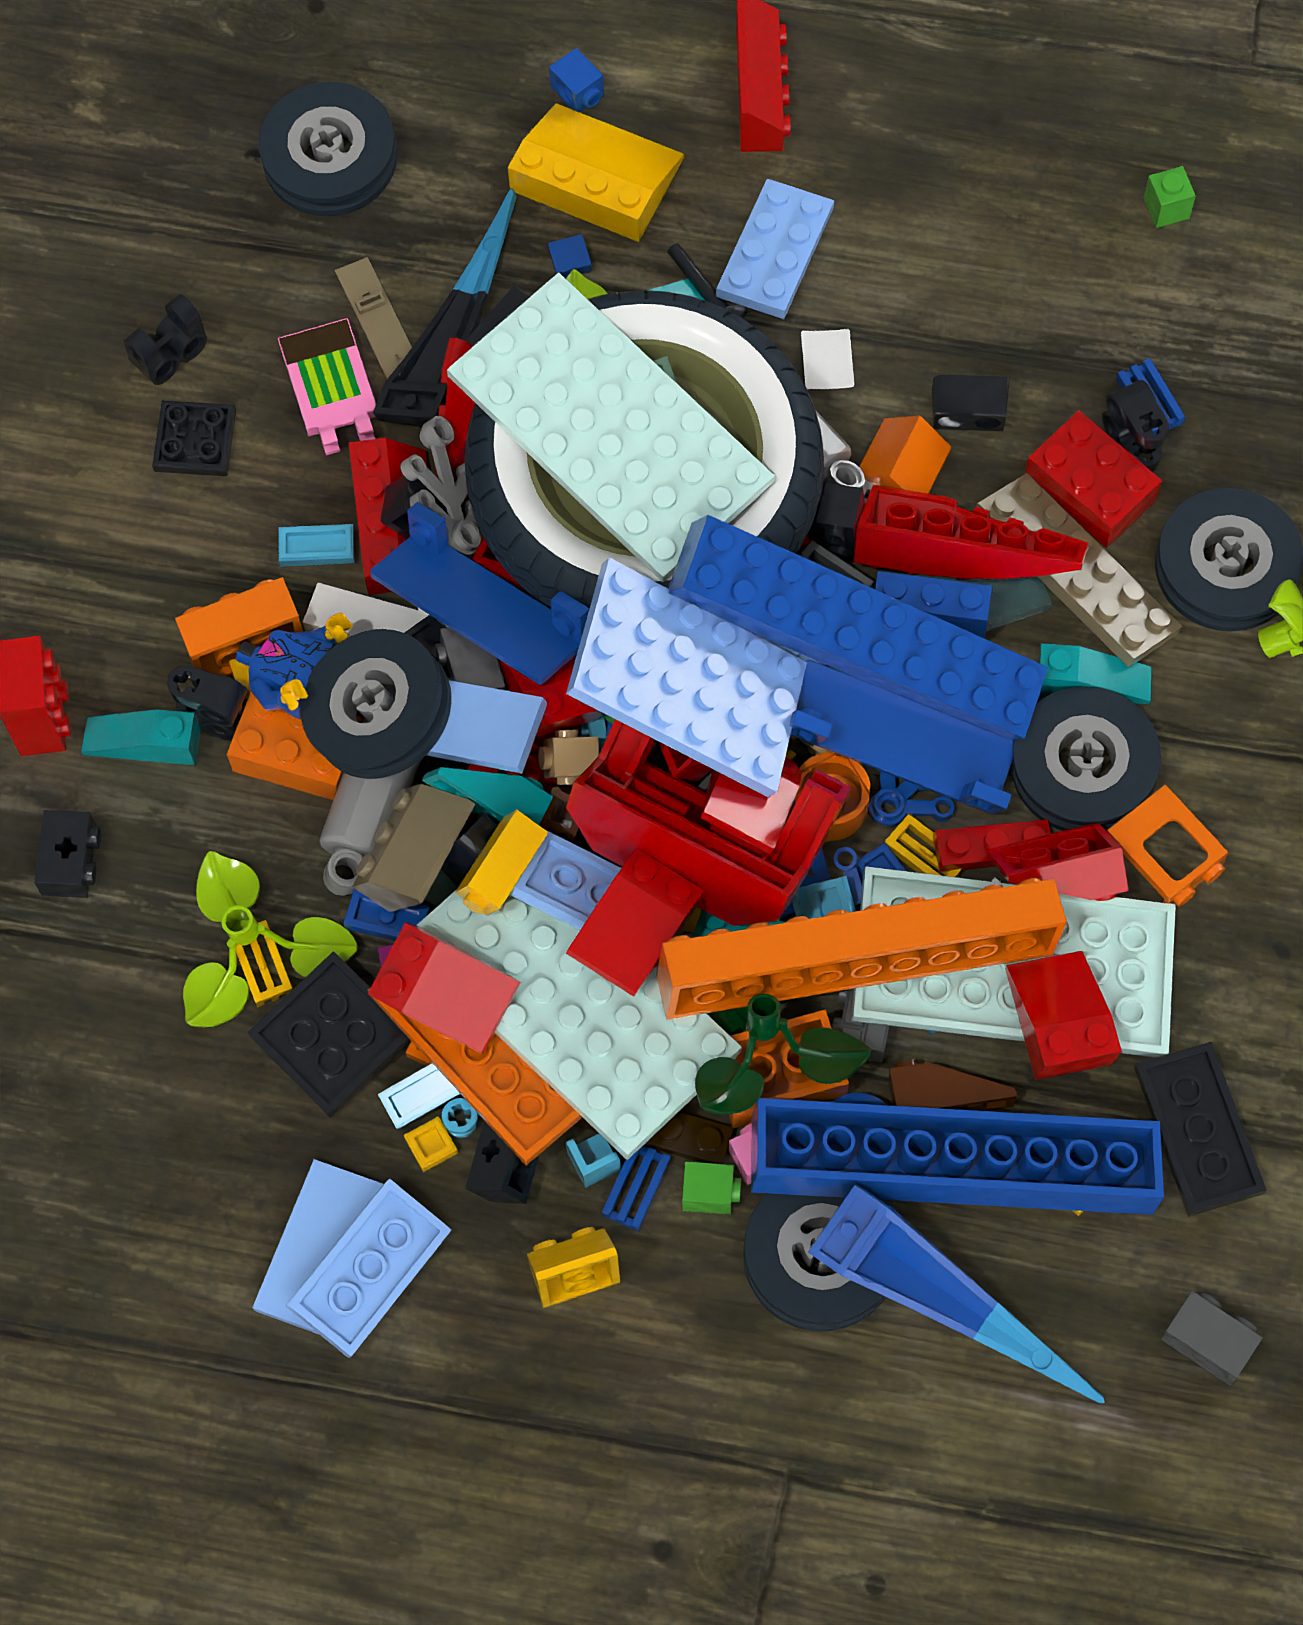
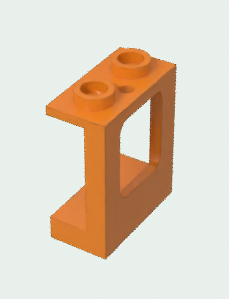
M1166 784L1107 830L1122 847L1124 856L1164 898L1163 903L1176 904L1178 907L1183 906L1195 895V887L1203 881L1210 884L1225 870L1223 864L1228 851ZM1170 821L1178 822L1207 854L1206 861L1178 881L1173 880L1143 847L1144 841Z

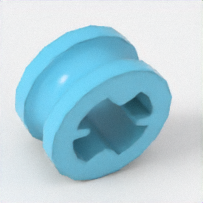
M456 1098L444 1106L442 1111L443 1125L451 1136L465 1138L476 1130L478 1114L464 1098ZM459 1109L463 1110L464 1115H471V1119L466 1118V1125L458 1127L456 1121L449 1122L450 1116L454 1118V1111Z

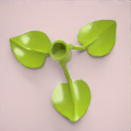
M1288 579L1277 587L1269 603V607L1278 612L1285 620L1258 631L1260 645L1269 658L1290 651L1292 657L1303 654V646H1300V642L1303 641V597L1296 584L1291 579Z
M209 851L201 865L197 879V902L201 912L208 919L222 923L223 929L230 938L227 942L229 947V968L226 970L221 964L211 962L196 967L189 974L183 989L185 1021L193 1027H213L228 1022L243 1010L249 997V985L245 979L234 975L237 969L236 947L238 945L251 944L259 934L268 937L287 949H293L290 957L292 967L304 978L333 951L346 963L356 953L357 942L343 926L322 917L306 918L298 922L293 930L294 942L275 934L263 924H258L248 909L254 905L260 891V882L255 872L248 865L240 861Z

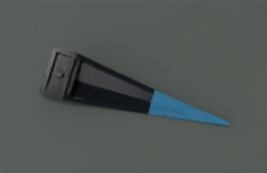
M513 189L506 195L487 233L455 287L423 334L385 381L373 414L379 421L423 425L435 416H438L439 405H446L447 384L441 383V373L449 338H458L466 341L479 325L516 202L517 194Z

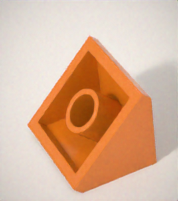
M920 415L884 418L860 465V469L864 473L865 480L876 485L929 494L951 451V446Z

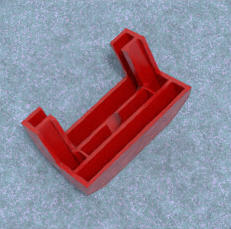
M615 719L599 756L574 781L566 805L568 812L592 851L623 867L634 850L638 848L703 889L704 892L696 907L732 926L778 921L791 903L818 856L851 787L816 769L811 780L809 779L805 783L779 836L775 849L769 855L701 819L700 816L706 793L679 778H673L668 772L647 762L646 760L656 740Z

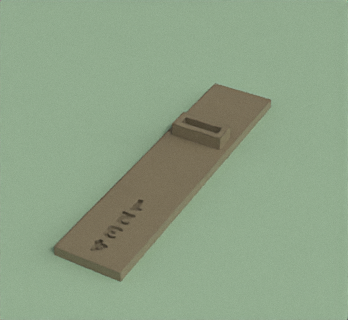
M368 257L336 269L335 274L386 379H388L411 350L412 346Z

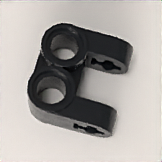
M181 294L165 305L167 316L159 324L156 335L146 334L141 329H137L123 340L129 361L154 385H160L168 381L177 371L180 361L188 362L194 359L203 350L207 342L200 314L193 304Z
M1139 380L1106 396L1108 410L1102 413V422L1106 433L1153 472L1157 469L1161 459L1162 449L1160 446L1166 440L1169 423L1156 402L1151 388L1144 380ZM1158 427L1157 435H1154L1151 430ZM1138 447H1142L1141 451L1144 454L1151 453L1150 461H1147L1144 457L1137 458Z
M184 665L172 670L168 676L167 685L172 698L176 701L177 711L188 712L186 706L194 708L193 713H195L202 731L223 740L232 741L247 702L245 698L248 691L247 688L235 679L216 675L192 666ZM188 678L191 679L195 688L186 687L181 692L178 682L185 683Z

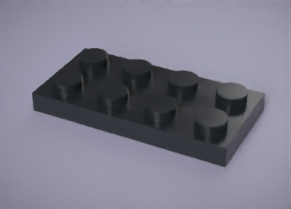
M1212 1042L1137 1063L1134 1069L1153 1121H1160L1161 1143L1188 1217L1264 1195L1267 1189Z

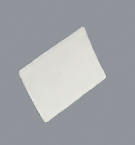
M850 330L802 331L801 339L806 388L838 389L854 387Z

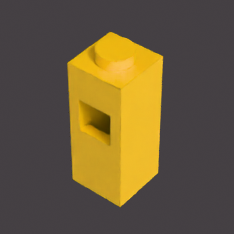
M517 809L504 816L455 892L464 899V905L478 914L484 913L489 915L499 910L548 832Z

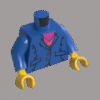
M336 613L326 621L325 626L314 631L291 633L281 630L273 631L262 647L248 641H244L241 644L236 660L249 666L250 689L265 710L282 709L295 718H301V700L308 697L305 687L312 670L320 659L334 647L332 643L335 641L340 643L348 638L345 630L351 629L353 625L345 614Z

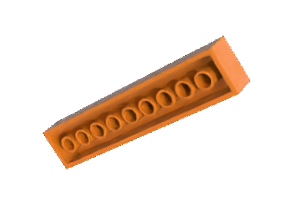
M1031 878L1022 881L1019 885L1008 887L994 884L984 887L977 892L964 893L963 891H952L946 893L941 898L926 900L924 897H915L906 900L903 904L887 906L884 903L870 905L864 910L849 913L847 910H835L824 917L812 919L806 916H798L789 919L786 923L775 925L762 922L753 924L747 929L732 932L728 929H718L710 932L707 936L695 938L687 935L676 936L668 940V942L662 943L656 977L666 1020L746 1007L749 1000L758 994H770L776 997L778 1001L1052 956L1067 920L1055 879L1041 881L1039 878Z

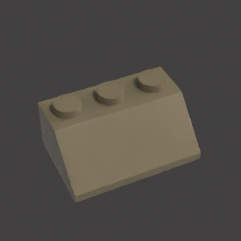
M424 784L402 789L392 802L391 808L394 811L389 820L383 822L374 835L373 840L377 842L374 849L359 862L355 870L358 876L352 887L389 912L421 904L475 803L469 799Z

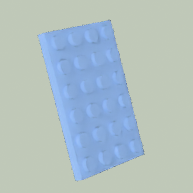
M611 558L607 559L601 565L566 694L768 798L775 794L778 790L792 727L789 725L792 713L797 708L807 662L733 623L669 594L670 589Z

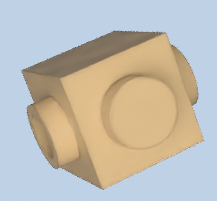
M578 730L555 731V738L544 739L543 747L539 749L538 761L540 769L544 770L545 778H557V785H573L574 781L599 756L598 737H578Z

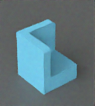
M600 1133L577 1145L574 1139L566 1142L567 1154L585 1188L621 1171L620 1159L617 1153L612 1151L607 1140Z

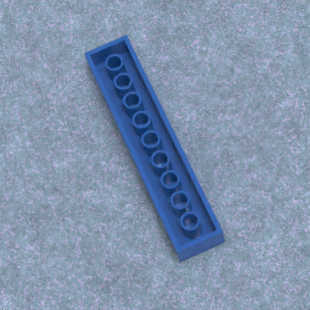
M706 515L691 523L668 588L670 589L669 594L694 604L750 632L857 679L1013 741L1025 739L1048 667L710 515Z
M760 1098L752 1114L751 1192L845 1198L856 1183L879 1200L1153 1215L1164 1198L1160 1121Z

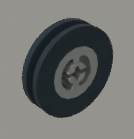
M321 82L292 91L273 106L267 114L259 134V153L270 187L283 202L308 214L321 216L341 215L367 205L383 192L396 169L398 152L391 118L379 100L367 91L354 85L340 82ZM342 137L352 143L348 152H345ZM309 145L312 147L314 160L305 155Z
M1236 488L1207 490L1181 503L1166 521L1156 552V576L1159 586L1169 603L1190 621L1206 628L1220 631L1247 630L1260 626L1279 614L1269 607V603L1277 587L1283 581L1291 579L1297 585L1303 567V545L1293 521L1283 509L1268 498L1251 491ZM1217 543L1211 561H1207L1204 557L1205 549ZM1249 557L1253 560L1254 568L1249 573L1241 576Z
M368 630L350 636L335 645L314 667L305 687L308 697L301 700V720L306 736L311 744L338 770L358 778H384L412 767L435 746L446 727L450 715L451 688L442 666L418 640L396 630ZM383 685L395 686V698L384 688ZM357 710L369 721V723L357 722Z
M1088 686L1059 690L1036 703L1025 739L1014 740L1013 759L1011 762L1013 782L1025 806L1038 819H1048L1050 826L1064 831L1099 823L1107 831L1152 795L1161 763L1159 739L1145 713L1132 701L1118 693ZM1073 743L1068 758L1067 773L1060 763L1058 754L1065 746ZM1105 749L1111 758L1113 767L1106 775L1097 778L1100 775L1104 759L1102 756ZM1082 757L1088 758V764L1083 763Z
M766 1193L750 1216L743 1250L744 1268L749 1285L760 1303L771 1314L794 1327L810 1331H833L846 1328L870 1315L885 1298V1296L838 1273L827 1276L810 1274L802 1269L793 1257L794 1252L800 1253L803 1264L810 1270L814 1256L808 1253V1251L824 1228L815 1229L809 1234H804L803 1232L808 1228L825 1227L844 1200L842 1197ZM820 1261L817 1274L828 1273L832 1269Z

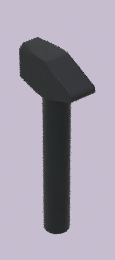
M678 243L668 249L667 253L705 301L718 305L744 319L747 314V307L739 304L727 306L723 299L716 297V290Z

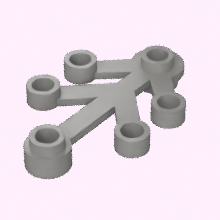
M435 416L423 424L420 431V440L426 448L432 451L438 478L426 467L424 460L418 455H412L401 463V471L410 481L419 479L443 503L447 513L435 503L433 495L424 489L410 497V506L412 507L415 503L419 502L445 518L448 546L468 557L477 550V546L481 542V535L477 528L478 524L475 520L470 500L465 502L464 507L467 513L465 518L461 509V504L468 494L465 463L456 468L457 481L455 483L445 447L453 441L454 430L449 421L444 417Z

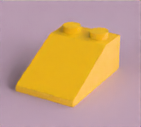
M594 1227L583 1228L574 1232L572 1239L557 1243L556 1240H547L535 1245L533 1252L527 1253L530 1269L543 1308L620 1283L617 1252L604 1228L595 1231Z

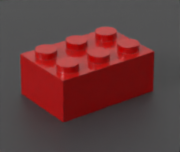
M1080 410L1028 457L1025 474L1028 473L1079 525L1105 548L1111 545L1157 501L1162 483L1159 477Z
M41 636L0 640V717L20 756L66 751L65 737H71V723L69 715L64 714L63 702H69V691L66 679H62L59 664H55L53 650L46 649Z

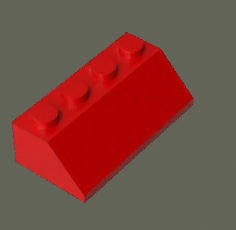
M736 0L741 152L783 151L784 137H790V115H783V106H789V84H782V76H788L787 54H781L780 46H786L787 42L786 24H779V10L762 0Z
M388 438L349 442L363 571L368 596L392 593L393 591L371 578L370 570L407 540L380 522L386 487L404 476L401 471V463L412 455L420 456L428 468L426 450Z

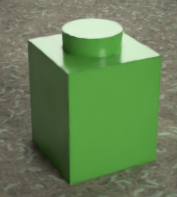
M1177 167L1149 175L1144 201L1156 228L1190 219L1196 195L1184 167Z
M685 1162L683 1211L731 1214V1203L740 1202L741 1178H733L734 1165Z

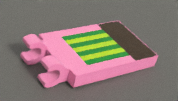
M348 318L278 338L308 436L320 435L325 454L330 455L340 452L334 430L340 427L355 424L360 441L375 439L370 419L375 418L373 411L376 403Z

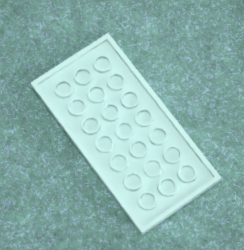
M559 272L447 369L448 377L662 582L674 573L692 522L710 515L730 523L774 483L775 475Z
M865 867L863 871L860 911L878 903L891 906L903 904L906 900L915 897H924L928 900L941 898L946 893L952 891L971 893L994 884H999L1003 887L1014 885ZM1059 893L1067 923L1052 956L1078 951L1083 952L1112 1014L1122 1050L1121 1053L1149 1057H1161L1169 1054L1176 904L1114 897L1106 901H1097ZM1046 957L854 988L851 1021L1025 1042L1005 967L1010 964Z
M515 886L501 908L489 915L471 911L464 905V899L456 894L455 890L417 926H421L521 982L495 1033L625 1159L628 1160L697 1095L695 1091V1077L699 1068L705 1062L718 1057L735 1059L741 1053L742 1047L706 1013L666 1020L656 977L657 967L653 969L633 997L567 955L568 948L580 930L513 897L512 893Z

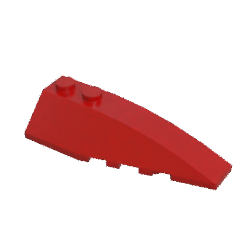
M873 485L856 525L854 563L865 564L872 568L882 567L900 570L908 574L964 579L1035 577L1081 570L1088 549V542L1045 528L1034 532L1028 530L1023 521L1011 517L1007 522H1003L989 517V510L977 506L972 512L957 507V500L949 497Z

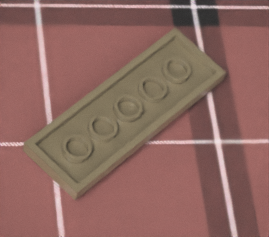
M1028 473L977 503V507L990 511L989 517L1007 522L1011 517L1023 521L1028 530L1034 532L1045 528L1088 542V549L1081 570L1037 577L1128 668L1171 640L1181 630L1182 625Z

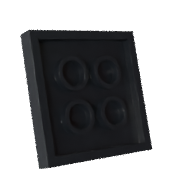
M334 951L247 1032L259 1047L329 1118L411 1041L373 998L368 995L370 987Z

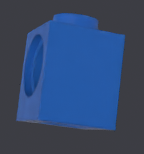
M577 48L549 66L550 87L572 110L581 112L586 108H592L604 96L603 75Z

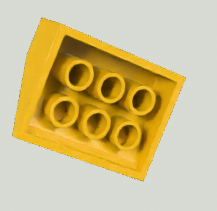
M556 103L521 142L508 166L510 190L513 189L517 194L639 242L681 165L684 154Z

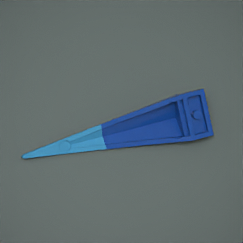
M854 1184L810 1247L808 1253L841 1276L936 1320L1098 1403H1105L1103 1396L896 1210L858 1184Z

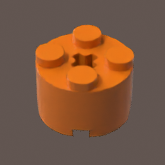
M830 752L820 753L806 760L799 768L802 770L799 789L792 804V810L805 783L809 779L811 780L817 769L851 787L825 842L837 841L851 836L858 831L867 818L870 800V780L865 769L857 761L837 756L835 753Z

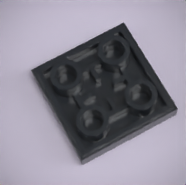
M162 400L152 464L154 472L227 476L236 417L235 405Z

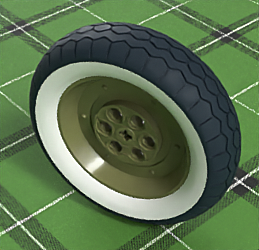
M641 290L616 292L589 298L588 300L652 361L667 356L676 383L775 475L774 483L728 524L796 554L808 534L819 504L823 483L824 453L821 429L812 399L805 384L787 357L767 336L746 320L718 305L692 296L664 291ZM475 403L468 426L465 447V476L468 496L475 520L488 547L506 572L521 587L550 608L551 599L560 591L590 608L601 565L611 558L656 583L669 588L673 574L664 582L660 581Z

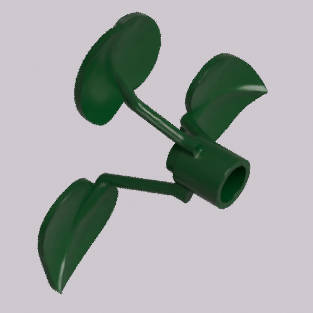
M758 994L749 1000L746 1007L706 1013L729 1035L735 1034L740 1029L743 1032L749 1031V1040L741 1065L736 1060L728 1057H718L705 1062L696 1074L695 1091L700 1107L711 1113L722 1115L735 1114L752 1107L758 1102L764 1089L763 1076L756 1071L748 1069L752 1061L756 1041L771 1040L777 1035L779 1030L784 1034L792 1051L797 1055H801L799 1059L801 1072L811 1080L819 1083L833 1084L848 1078L870 1058L871 1049L860 1040L846 1033L822 1027L805 1031L801 1036V1046H799L788 1028V1020L780 1018V1002L778 999L770 994Z

